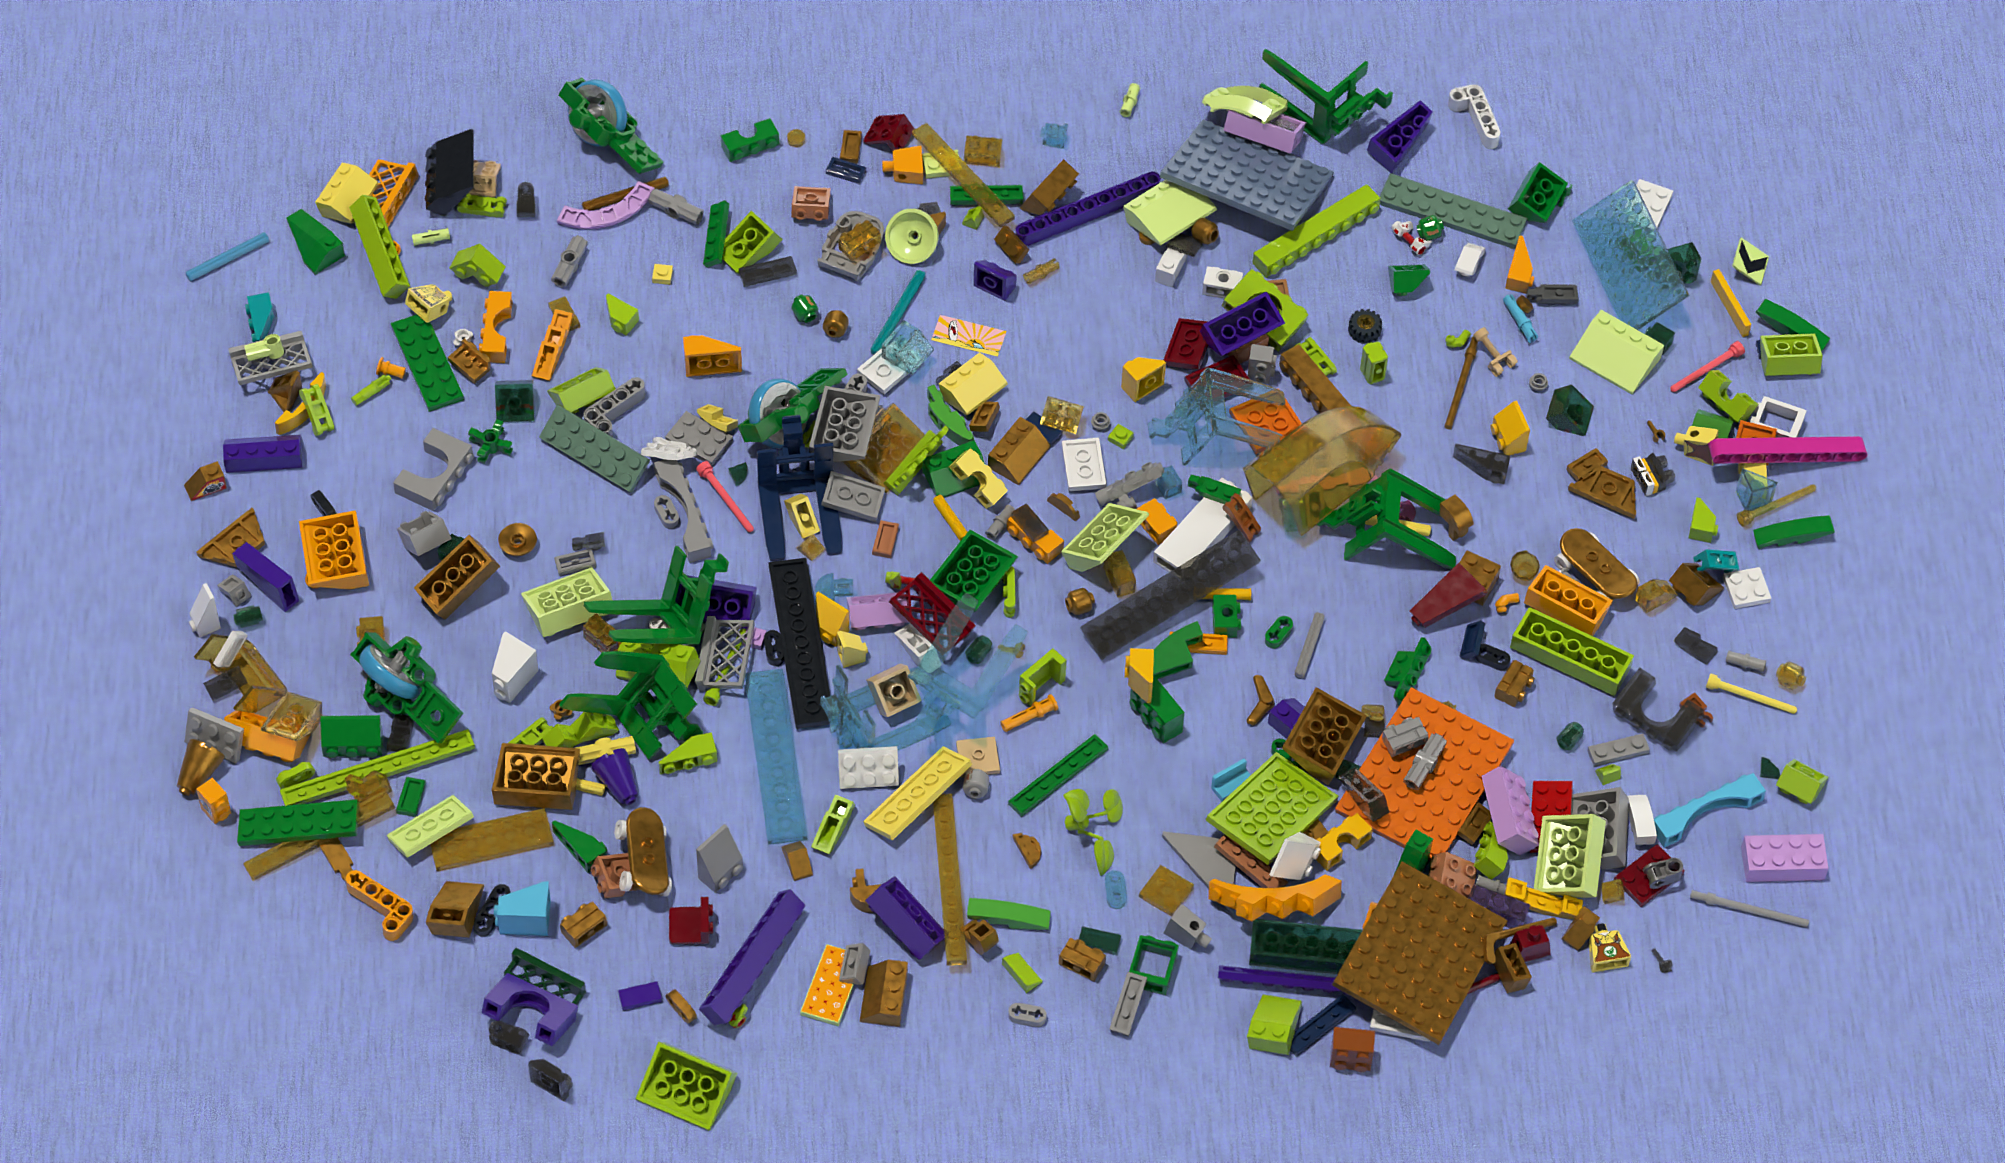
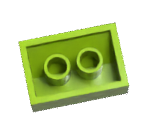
M1815 334L1760 336L1761 363L1765 376L1820 374L1823 355Z
M594 367L547 390L556 406L560 405L575 414L579 411V408L583 406L589 407L595 404V400L602 399L614 391L615 386L608 370Z

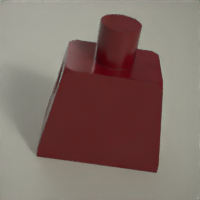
M1532 925L1529 928L1515 932L1510 944L1516 943L1525 962L1551 955L1550 941L1543 925Z

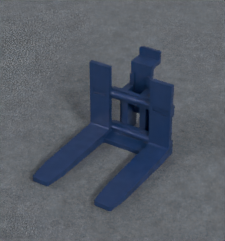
M801 416L782 417L783 446L782 450H778V456H776V448L757 450V483L770 561L785 559V539L779 495L813 491L816 492L822 538L827 555L841 554L842 534L838 510L821 505L830 473L833 471V443L814 444V452L809 453V447H805V444H803ZM809 461H814V470H810ZM789 463H799L800 471H796V468H793L792 472H789ZM777 465H779V473H778V474H777Z

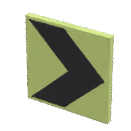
M1741 237L1732 267L1760 286L1769 256Z

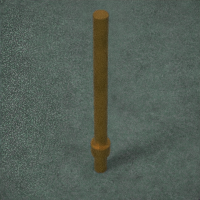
M1472 337L1470 345L1465 352L1466 358L1444 426L1446 429L1452 428L1472 361L1477 354L1478 342L1474 337Z

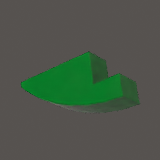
M1198 621L1173 632L1154 649L1153 674L1157 679L1192 668L1193 659L1188 646L1202 642L1203 638Z

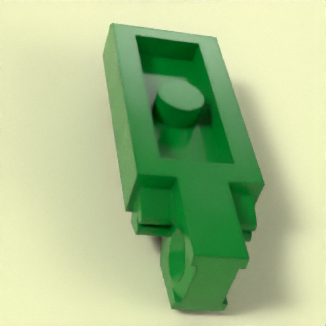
M1191 474L1188 479V487L1194 488L1199 493V496L1222 504L1230 502L1233 494H1241V489L1205 476L1200 478Z

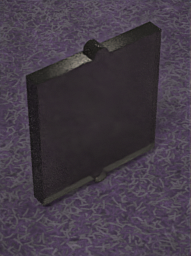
M1180 233L1170 239L1166 247L1195 257L1203 243L1189 235Z

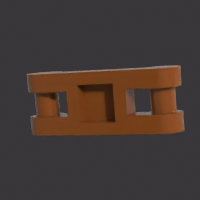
M1235 493L1230 498L1231 501L1226 502L1222 508L1229 514L1241 533V539L1246 543H1250L1253 540V536L1261 531V527L1242 497Z

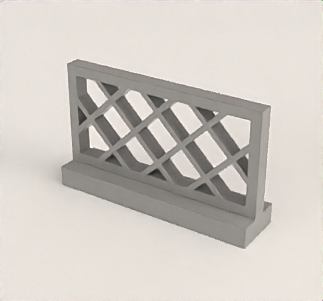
M302 330L279 336L284 354L277 359L264 357L248 361L244 345L228 348L239 385L287 374L296 370L312 368V362ZM288 356L294 357L292 361L287 360L286 358ZM299 359L307 361L300 364L297 363ZM270 360L276 361L274 365L267 364ZM281 363L287 365L284 368H279ZM252 364L258 366L255 370L249 368ZM263 368L268 369L267 372H260ZM244 373L250 374L247 377L241 378Z
M707 616L699 657L700 663L695 678L699 692H706L707 688L743 689L755 626L754 620H716L715 616ZM721 626H729L731 628L725 634L720 632ZM741 627H749L748 631L743 635L737 631ZM736 633L738 638L730 643L726 638ZM725 641L728 646L719 651L717 645ZM743 641L746 645L738 651L735 646ZM732 649L736 654L727 659L724 654ZM721 657L725 662L716 667L714 661ZM740 657L743 661L735 668L731 663ZM729 665L733 670L724 676L720 671ZM717 673L722 677L717 682H710L711 678ZM735 674L739 676V682H730L728 680Z

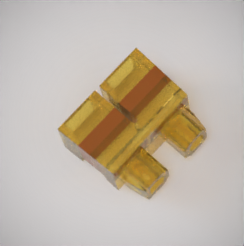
M597 613L591 616L588 622L583 625V638L595 648L597 647V650L601 653L618 651L621 642L613 641L608 635L609 631L615 630V628L604 621Z

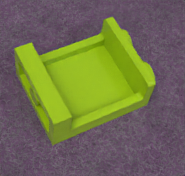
M1052 648L1020 675L1019 698L1023 703L1032 706L1036 699V690L1051 678L1059 685L1065 681L1067 660L1055 649Z

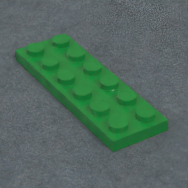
M416 314L390 323L428 411L430 412L463 401V393L431 322L426 323Z
M355 799L240 809L237 842L239 846L357 836L359 803Z

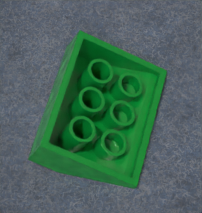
M969 530L930 581L958 608L976 612L1015 563L1018 556L976 532Z

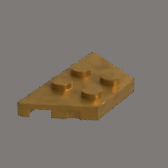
M1598 466L1591 473L1582 476L1581 480L1576 483H1570L1568 490L1630 518L1635 519L1636 517L1635 481L1619 473Z
M250 508L196 551L197 556L237 567L232 554L237 548L246 542L257 550L264 546L265 541L254 509Z

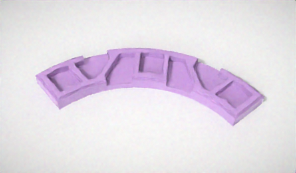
M638 181L632 191L622 201L596 211L575 209L565 205L557 219V223L577 229H599L618 224L637 213L648 202L650 194L655 188Z

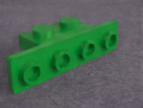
M1425 637L1420 638L1415 651L1397 652L1384 679L1387 686H1398L1393 697L1399 706L1410 688H1414L1417 684V680L1431 654L1432 648Z

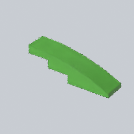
M969 898L968 919L988 920L989 924L1009 925V929L1049 930L1050 910L1008 901Z

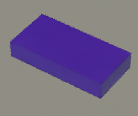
M657 981L618 990L623 1011L662 1002Z

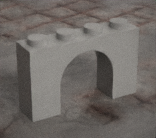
M432 428L423 441L424 452L443 460L448 465L447 469L441 475L434 478H423L403 469L393 482L395 494L434 511L437 506L443 503L447 492L453 489L457 478L463 475L464 468L472 462L474 454L472 445Z

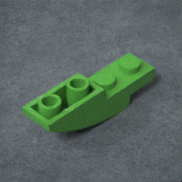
M935 385L927 387V398L930 402L928 404V415L937 428L941 430L944 426L948 427L949 429L945 436L957 445L973 441V434L970 430H967L964 417H960L957 410L951 412L949 405L944 403L942 392L938 391Z

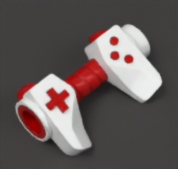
M1396 221L1391 227L1398 237H1403L1411 245L1410 247L1417 255H1421L1432 242L1418 237L1414 239L1409 234L1413 229L1411 221L1403 223Z

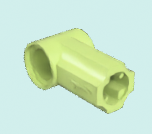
M277 334L267 335L264 341L244 345L248 361L264 357L277 359L284 354L281 339Z

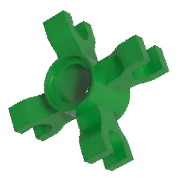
M496 419L493 428L485 430L483 433L475 428H470L468 435H470L469 441L482 444V447L477 452V456H479L478 462L485 464L489 454L496 453L498 450L506 455H511L513 448H511L512 442L499 439V436L504 431V427H502L503 421Z

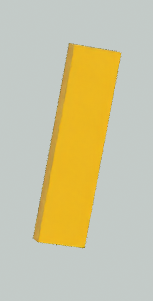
M1719 269L1714 270L1710 282L1741 336L1746 337L1749 335L1752 324Z

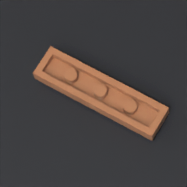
M1224 834L1214 845V848L1262 888L1285 887L1288 884V881L1284 878L1270 876L1272 868L1227 835Z

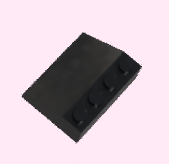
M473 129L439 140L427 149L425 154L427 158L425 167V201L427 210L445 216L473 189Z

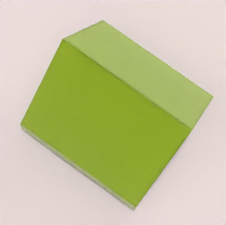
M978 206L970 209L962 224L977 230L984 218L982 207Z
M1610 764L1595 770L1602 785L1620 780V766Z

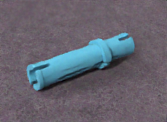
M1513 294L1505 296L1503 302L1516 320L1518 329L1524 333L1528 342H1531V340L1532 342L1536 341L1538 334L1533 329L1531 320L1527 319L1523 310L1518 306Z

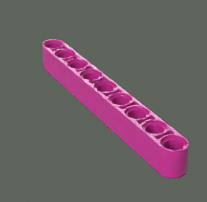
M1858 436L1718 438L1708 443L1712 461L1717 464L1856 462L1864 460L1868 456L1863 438Z

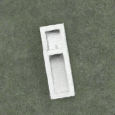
M1628 795V813L1635 845L1655 844L1657 834L1647 795Z

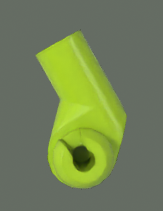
M1463 330L1459 337L1455 338L1454 335H1448L1445 338L1446 345L1450 348L1463 347L1470 338L1471 333L1468 330Z

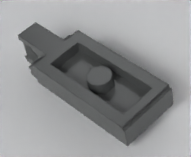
M1540 284V287L1527 289L1526 298L1530 302L1537 301V303L1578 304L1579 300L1577 285Z

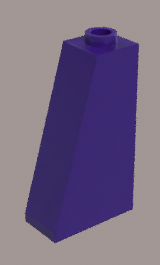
M246 542L232 553L236 566L284 612L299 602L293 578Z

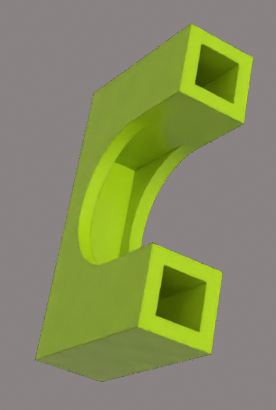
M1251 269L1224 298L1222 307L1230 311L1267 291L1285 321L1284 325L1267 333L1269 337L1268 344L1279 352L1306 322L1309 314L1305 308L1296 305L1290 296L1281 293L1275 284L1265 280L1260 272H1255Z

